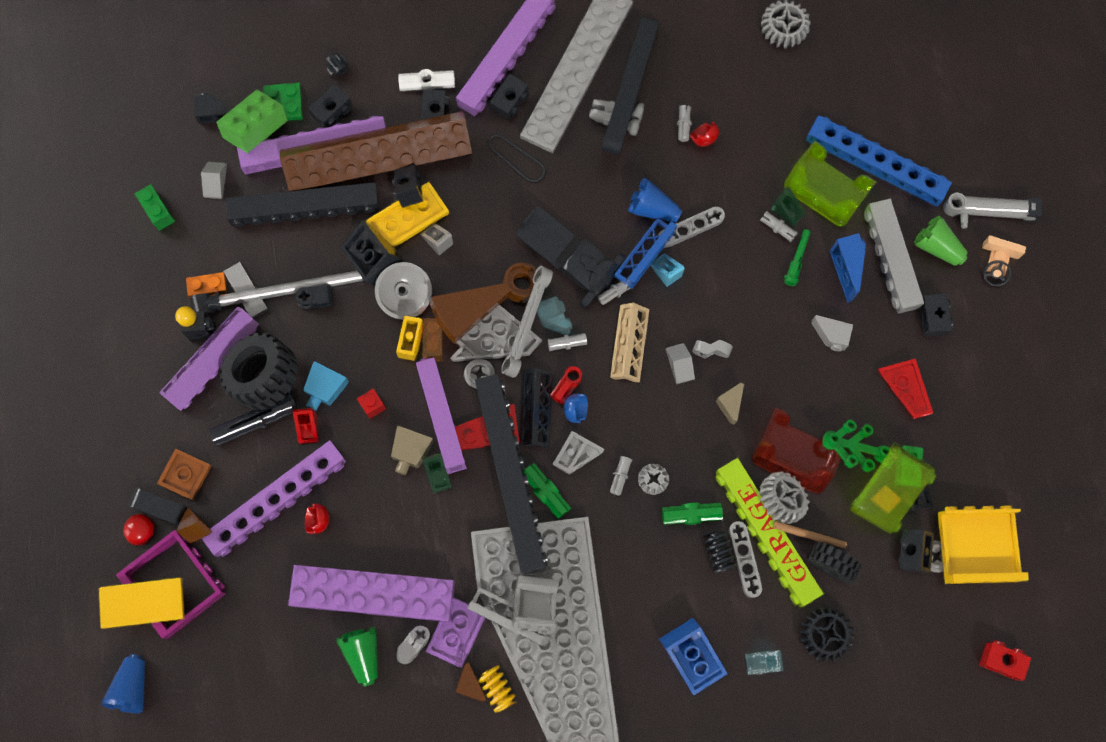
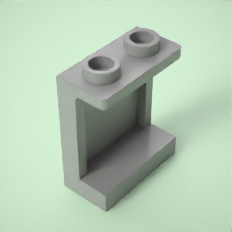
M519 575L515 591L513 629H518L521 632L537 631L544 635L554 632L556 627V592L559 588V580Z

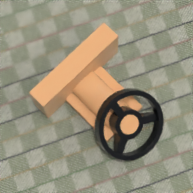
M989 236L982 246V249L991 251L988 264L983 272L985 281L992 286L1006 284L1011 277V269L1008 265L1010 257L1019 259L1025 254L1026 246ZM1007 268H1008V270H1009V275H1008L1007 279L1005 280V279H1004V276H1005L1006 270H1007ZM986 277L1000 278L1003 282L991 283Z

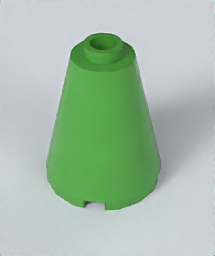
M939 215L928 223L929 226L926 229L923 228L914 240L915 245L954 266L962 265L968 258L966 256L967 250L945 220Z

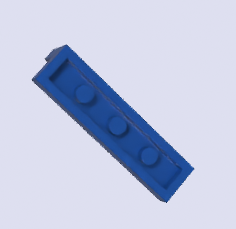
M657 218L616 271L614 277L633 289L675 234L677 225L672 221L667 225ZM657 225L665 229L659 236H655L654 232ZM653 240V246L649 250H644V242ZM642 254L643 259L641 262L633 264L634 255ZM632 269L628 279L621 275L623 270Z

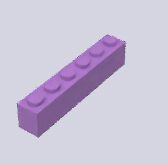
M237 307L159 393L180 411L183 408H187L191 404L192 398L204 390L209 379L212 380L218 374V369L224 364L223 359L225 355H228L230 352L229 349L232 346L234 347L240 339H245V336L253 335L257 331L256 327L259 323L242 308Z

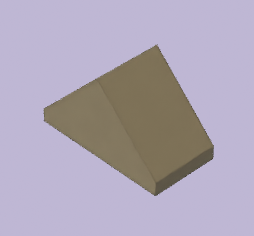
M739 383L719 396L715 401L731 424H735L738 420L744 387L743 383Z

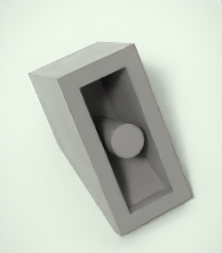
M815 315L811 324L825 346L831 347L830 349L833 351H844L849 345L853 324Z

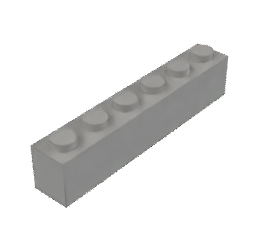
M887 199L870 203L864 211V217L869 222L870 236L876 244L875 252L877 256H880L881 271L886 275V286L888 291H891L893 297L892 305L898 314L919 309L924 304V300L892 201Z

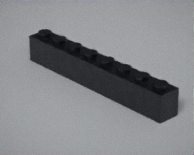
M376 182L226 198L227 220L234 227H243L245 224L261 225L263 222L280 223L282 220L299 221L301 218L317 219L319 216L336 217L338 214L355 215L357 212L373 213L375 210H380Z

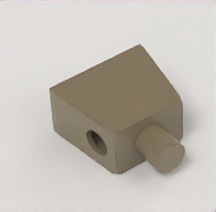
M398 426L391 454L392 459L399 461L395 472L406 476L409 466L419 468L434 443L433 438Z

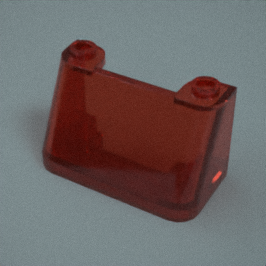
M775 408L756 447L752 461L757 466L771 473L789 472L790 476H795L796 481H801L800 485L805 487V489L814 493H822L836 473L841 459L840 455L836 450L826 449L822 440L790 426V416L785 411Z

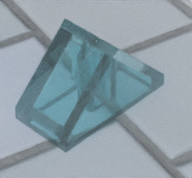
M781 650L745 654L748 675L783 671Z

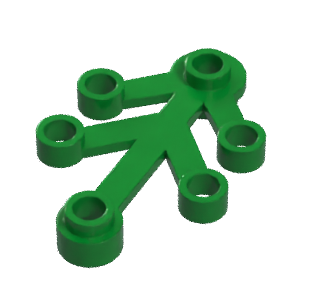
M853 420L846 421L837 432L827 431L823 435L822 443L824 447L828 450H836L848 468H853L858 462L865 472H870L875 468L874 461L866 459L861 452L872 454L875 460L880 463L885 462L891 456V450L887 446L873 447L858 443L864 437H869L873 434V428L869 424L862 426L860 431L849 440L842 439V437L857 428ZM844 448H848L852 455H848Z

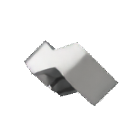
M697 340L692 352L705 359L713 354L728 358L733 346L722 340L712 344Z
M415 627L399 645L396 658L400 663L408 664L412 662L427 644L430 633L426 627Z

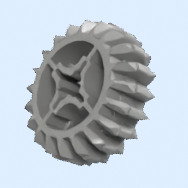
M780 0L776 4L772 3L762 16L761 27H763L762 33L766 34L765 38H771L770 43L776 42L777 47L783 44L784 49L788 44L791 48L795 43L799 45L809 32V14H805V9H800V4L795 6L794 0L791 4L787 0L783 4ZM798 29L796 32L788 34L790 31Z
M781 471L769 475L764 479L760 486L761 490L758 493L761 496L760 502L764 504L763 508H766L768 511L767 515H772L773 520L778 519V522L785 524L799 521L809 509L807 506L809 500L806 499L808 494L804 492L805 487L800 485L801 481H796L795 476H790L789 472L783 473Z

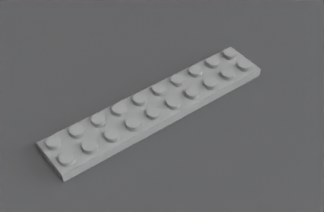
M593 0L520 135L521 139L551 153L555 151L626 18L633 1Z

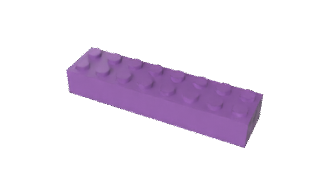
M294 565L288 605L299 608L451 622L455 581Z

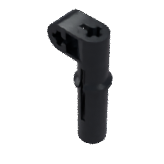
M287 392L285 398L282 401H277V404L272 407L268 406L267 409L249 411L209 429L215 445L218 447L261 427L265 429L268 424L293 414V410L298 408L291 392Z

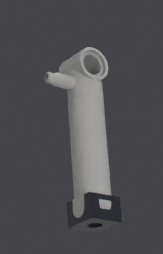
M953 193L944 203L943 209L948 216L953 217L960 214L962 229L967 228L968 215L1019 218L1023 222H1036L1042 217V198L1016 200L964 196L961 193ZM952 202H955L958 207L953 206Z

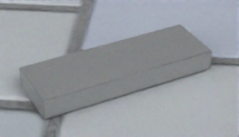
M240 262L223 271L235 292L256 289ZM262 299L242 303L253 319L268 310Z

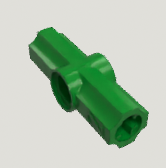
M535 463L522 472V474L526 473L528 484L534 489L535 495L543 504L547 505L557 519H560L571 510L568 503L559 494V490L554 483L544 476Z
M687 503L682 506L662 507L663 525L681 523L693 525L705 521H719L723 519L721 503Z

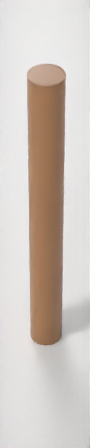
M775 521L773 525L774 529L842 549L847 547L846 541Z

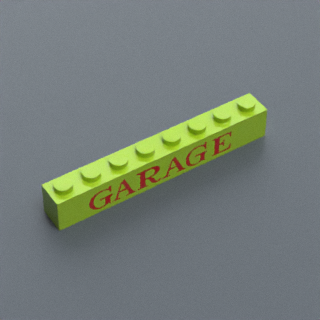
M736 458L715 472L718 484L725 487L728 500L731 503H735L738 508L736 510L741 520L745 519L748 524V532L752 537L755 536L759 542L757 545L763 554H767L770 559L768 561L773 571L777 570L780 575V583L784 588H788L791 593L790 598L795 605H799V607H803L823 595L820 587L785 532L773 528L774 522L777 520H773L772 515H767V509L763 508L764 504L760 502L761 496L758 494L759 491L739 459Z

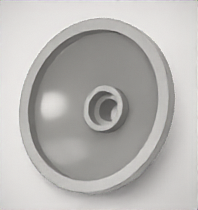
M408 262L394 263L386 267L376 280V301L379 307L393 318L404 319V316L416 317L427 308L431 300L432 286L430 279L424 270L415 264ZM399 287H405V292L399 293Z

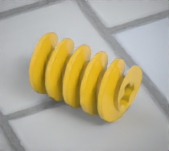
M499 665L481 674L482 677L479 679V683L486 682L482 689L490 690L486 695L487 698L494 697L490 704L498 705L494 709L495 712H500L517 702H512L515 694L508 695L511 687H504L508 682L507 679L500 680L503 672L496 673L500 667Z

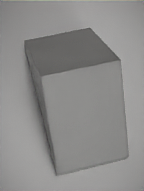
M207 162L201 171L204 198L223 199L227 163Z
M433 223L420 234L438 255H441L453 245L450 232L436 223Z
M682 343L665 348L676 385L695 380L692 357L685 344Z

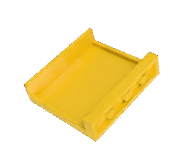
M953 506L945 507V511L938 512L945 584L1028 581V572L1021 571L1015 513L1021 512V509H1013L1012 506H1000V509H994V506H983L982 509L976 510L975 506L963 507V510H957V507Z

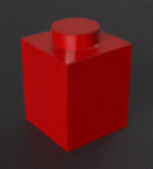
M374 389L357 398L369 419L386 409Z

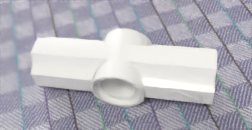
M424 69L419 73L399 74L400 91L455 88L454 71L432 72L429 69ZM425 79H430L427 83L423 82Z

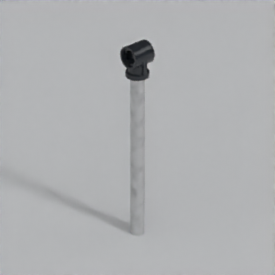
M358 271L224 295H220L219 292H215L213 295H210V293L191 296L195 312L204 311L206 314L213 313V310L216 309L218 311L223 310V306L294 294L301 288L319 285L338 286L360 282L363 279Z

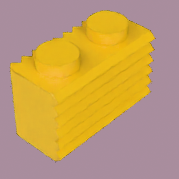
M404 316L396 351L399 358L417 360L421 335L423 334L422 331H424L422 319Z

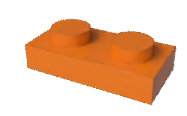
M224 272L186 278L189 298L203 293H210L212 295L215 292H227Z

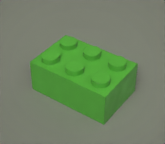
M255 90L216 123L222 138L248 154L287 121L282 104L259 90Z

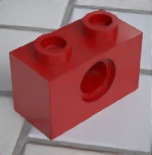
M994 640V642L986 643L979 666L1016 681H1024L1031 657L1026 656L1023 650L1017 648L1011 650L1006 648L1005 643ZM1004 654L1007 655L1009 658V663L1007 665H1005L1002 661Z

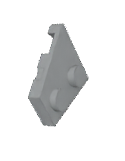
M572 431L555 459L553 466L570 475L601 455L604 449Z

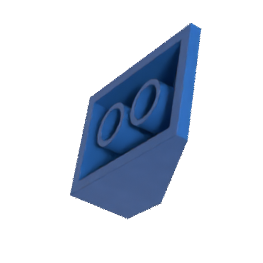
M859 233L837 239L829 251L848 303L856 297L861 287L866 244L864 239H861Z
M694 618L659 639L693 695L727 675L718 656Z

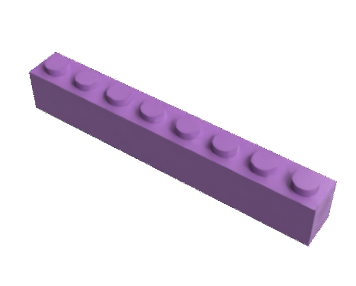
M526 0L457 95V106L473 116H476L478 112H482L486 105L485 102L488 98H492L497 85L502 84L507 71L512 70L517 57L522 56L527 43L532 42L537 29L543 27L547 15L553 13L555 9L554 0Z
M372 116L366 120H354L348 124H335L329 128L321 127L311 132L302 131L292 136L283 135L278 139H265L248 154L237 147L241 169L246 175L282 167L280 161L281 149L386 128L383 116Z

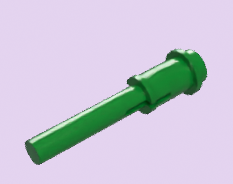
M807 229L803 230L794 260L790 262L788 273L784 276L785 284L789 286H795L799 282L798 276L802 267L800 263L810 236V231Z

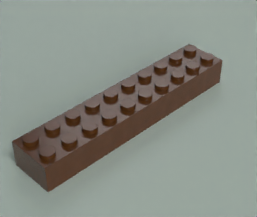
M462 111L281 149L280 161L290 192L392 171L412 164L420 165L472 154L465 116Z

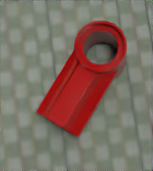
M575 366L569 367L550 394V397L559 404L564 405L566 399L581 383V370ZM575 373L578 375V379L572 381L568 378V375Z

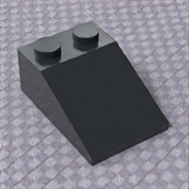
M365 220L359 224L341 247L364 281L374 286L378 276L386 267L403 261L396 249Z

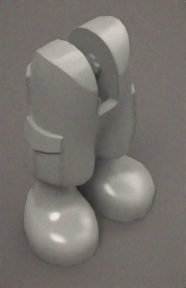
M594 99L592 104L594 109L590 111L589 117L596 122L604 123V125L608 126L615 101ZM638 103L633 110L632 120H630L627 129L631 135L636 136L644 103Z

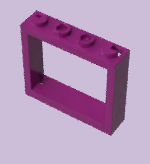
M177 530L172 531L116 574L123 585L136 583L132 576L178 541L211 585L215 593L170 628L165 621L151 623L162 639H169L226 594L223 590L224 584L219 578L215 579L211 574L213 572L212 568L208 563L201 561L200 557L202 555L195 547L192 548Z

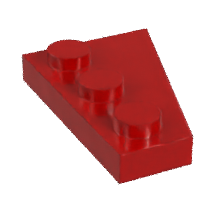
M916 358L877 370L913 419L933 414Z

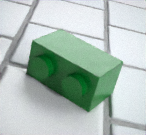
M151 184L134 193L158 231L175 222Z

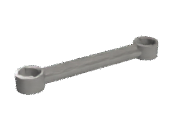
M539 266L535 271L533 277L534 286L510 355L506 357L502 365V374L512 378L516 377L520 371V358L544 289L549 285L553 276L552 270Z

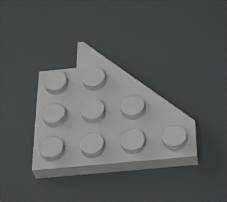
M497 306L456 342L460 348L450 358L451 361L506 358L510 355L521 322L503 307ZM531 330L521 356H530L542 342V339Z

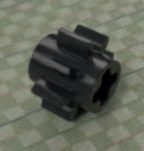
M333 53L327 58L325 66L331 75L335 73L337 76H341L348 70L347 65L349 63L344 54L339 56L337 53Z

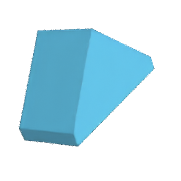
M665 253L651 264V267L666 287L682 277L684 272V266Z

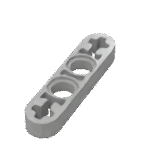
M712 207L677 223L675 236L671 237L664 248L671 247L720 225L725 217L723 209ZM713 213H715L716 215H720L718 220L716 218H712L709 221L710 224H708V219L713 216ZM700 219L704 222V226L698 228L694 225V221ZM679 227H685L688 230V233L686 235H680L677 229ZM665 229L660 231L658 236L661 235Z
M736 521L728 529L743 592L747 597L755 598L761 594L762 584L747 527L743 522ZM736 525H738V528L743 529L740 537L741 539L745 537L746 541L735 543V540L739 539L738 534L733 533ZM739 545L747 546L748 553L746 555L738 553L737 548ZM744 564H750L753 567V572L750 575L743 573L742 567ZM755 576L756 580H752L753 586L758 588L755 594L752 591L748 592L750 581L745 582L744 578Z

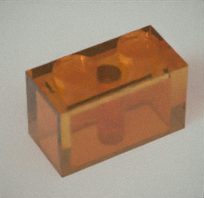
M423 318V358L434 357L435 361H444V331L436 318Z

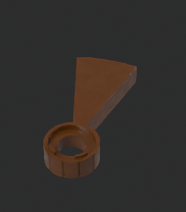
M516 263L507 269L502 284L431 297L430 305L433 314L444 333L455 344L505 299L509 298L517 303L528 302L534 286L533 277L537 269L528 263ZM524 278L529 282L530 287L521 290L514 285L513 280Z

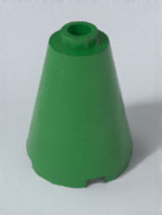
M369 627L370 631L367 632L364 631V628L343 634V639L336 638L337 644L357 682L362 683L363 686L375 683L374 680L378 678L377 631L375 627Z

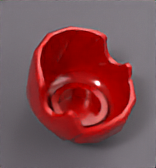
M712 122L713 126L704 123L690 134L691 139L696 145L705 147L716 141L719 135V128L714 122Z
M312 504L314 507H308L306 510L305 530L308 534H318L327 528L330 515L327 508L322 504Z
M135 514L125 522L123 532L128 543L134 546H142L153 537L154 523L150 517L144 514Z

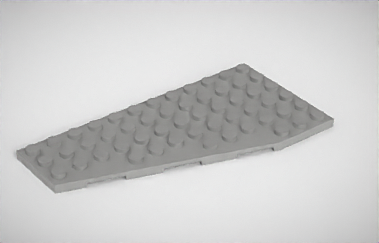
M588 517L538 523L535 529L536 533H541L543 546H540L541 552L545 551L548 565L545 566V571L526 576L559 580V588L556 592L555 630L553 633L546 634L540 645L493 621L492 623L548 742H619ZM510 527L471 532L477 589L480 587L515 604L516 583L521 572ZM481 593L480 597L484 606L491 605L489 597ZM503 603L494 606L496 613L501 616L509 613L507 606Z

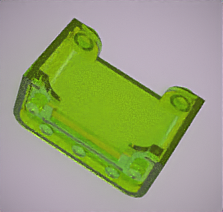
M814 141L793 167L784 183V188L789 194L835 225L844 226L873 188L876 181L866 175H860L853 181L824 161L827 151L821 144Z
M894 442L887 456L884 457L878 469L862 492L859 493V498H855L851 503L850 511L889 534L892 532L897 533L902 526L900 521L927 483L930 485L937 475L934 474L935 468Z

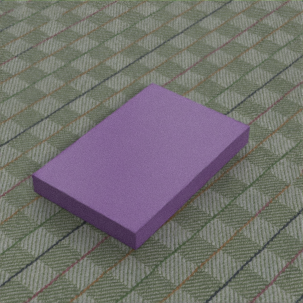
M453 597L451 622L439 621L425 652L463 668L485 617L469 610L468 603Z

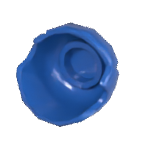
M572 394L566 399L563 411L567 420L572 423H581L580 420L586 419L588 400L585 394Z

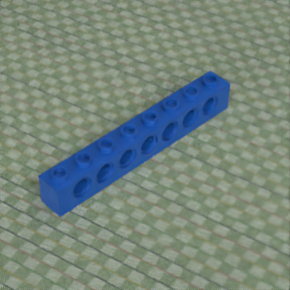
M818 115L805 140L936 207L943 201L952 183L946 177L931 172L930 169L915 164L911 159L903 158L895 151L887 150L881 147L879 143L871 142L861 134L853 133L845 126L831 122L827 117ZM826 133H831L833 137L827 136ZM842 141H847L849 145L843 144ZM859 149L864 150L865 154L861 153ZM875 157L880 158L882 162H878ZM892 166H896L899 170H894ZM909 174L914 175L915 179L910 178ZM925 182L930 183L932 187H928Z

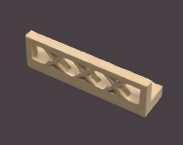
M635 303L620 305L610 378L615 380L627 379L635 383L640 382L649 309ZM638 311L642 312L641 321L637 317ZM636 329H638V332H639V338H638V339H637L636 336H635V330H636ZM634 347L637 351L636 357H634L632 353ZM631 366L634 368V376L629 375Z

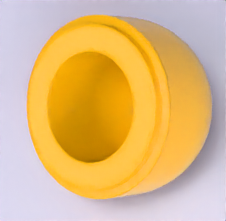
M183 306L176 311L175 318L181 326L188 327L196 321V313L192 308Z

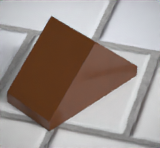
M189 508L185 511L177 528V532L189 543L206 537L213 532Z
M468 662L464 666L456 693L483 702L487 698L471 664Z

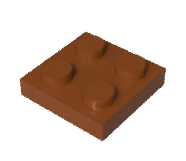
M175 448L157 484L194 501L212 466Z

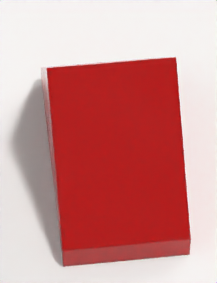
M313 408L293 410L299 444L318 442V421L315 410Z

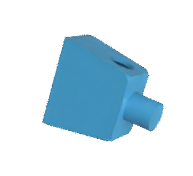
M314 361L304 387V392L311 396L306 406L313 408L315 411L321 402L330 406L349 383L348 379Z

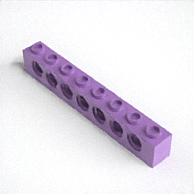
M329 440L211 528L213 532L203 537V541L213 555L217 557L227 555L235 544L239 545L248 539L247 535L251 532L255 533L264 527L263 523L269 519L277 518L282 509L293 506L296 503V499L301 495L306 496L309 494L314 485L317 483L320 485L328 479V475L333 471L335 473L340 471L344 467L343 464L346 460ZM322 460H328L327 467L320 469L319 463ZM306 472H312L311 479L304 481L303 475ZM292 483L296 484L295 491L288 493L287 487ZM279 495L280 501L276 505H272V497ZM263 507V514L260 517H256V509ZM246 519L247 526L244 529H240V521ZM227 531H230V539L228 541H224L223 534Z

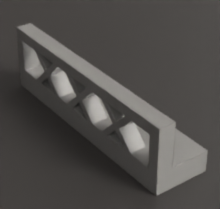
M480 587L478 588L468 606L469 610L541 645L544 634L539 635L533 631L521 632L518 629H513L512 615L514 612H511L509 607L514 609V604ZM481 593L489 597L491 605L483 607L476 604ZM503 603L507 606L509 613L501 616L496 613L494 606Z

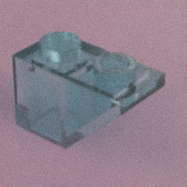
M557 296L540 302L537 314L541 325L559 334H568L570 336L572 324L570 319L564 316L563 312L566 310L563 302L558 301Z

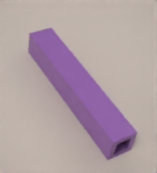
M423 358L416 362V366L446 471L450 474L467 469L435 358Z

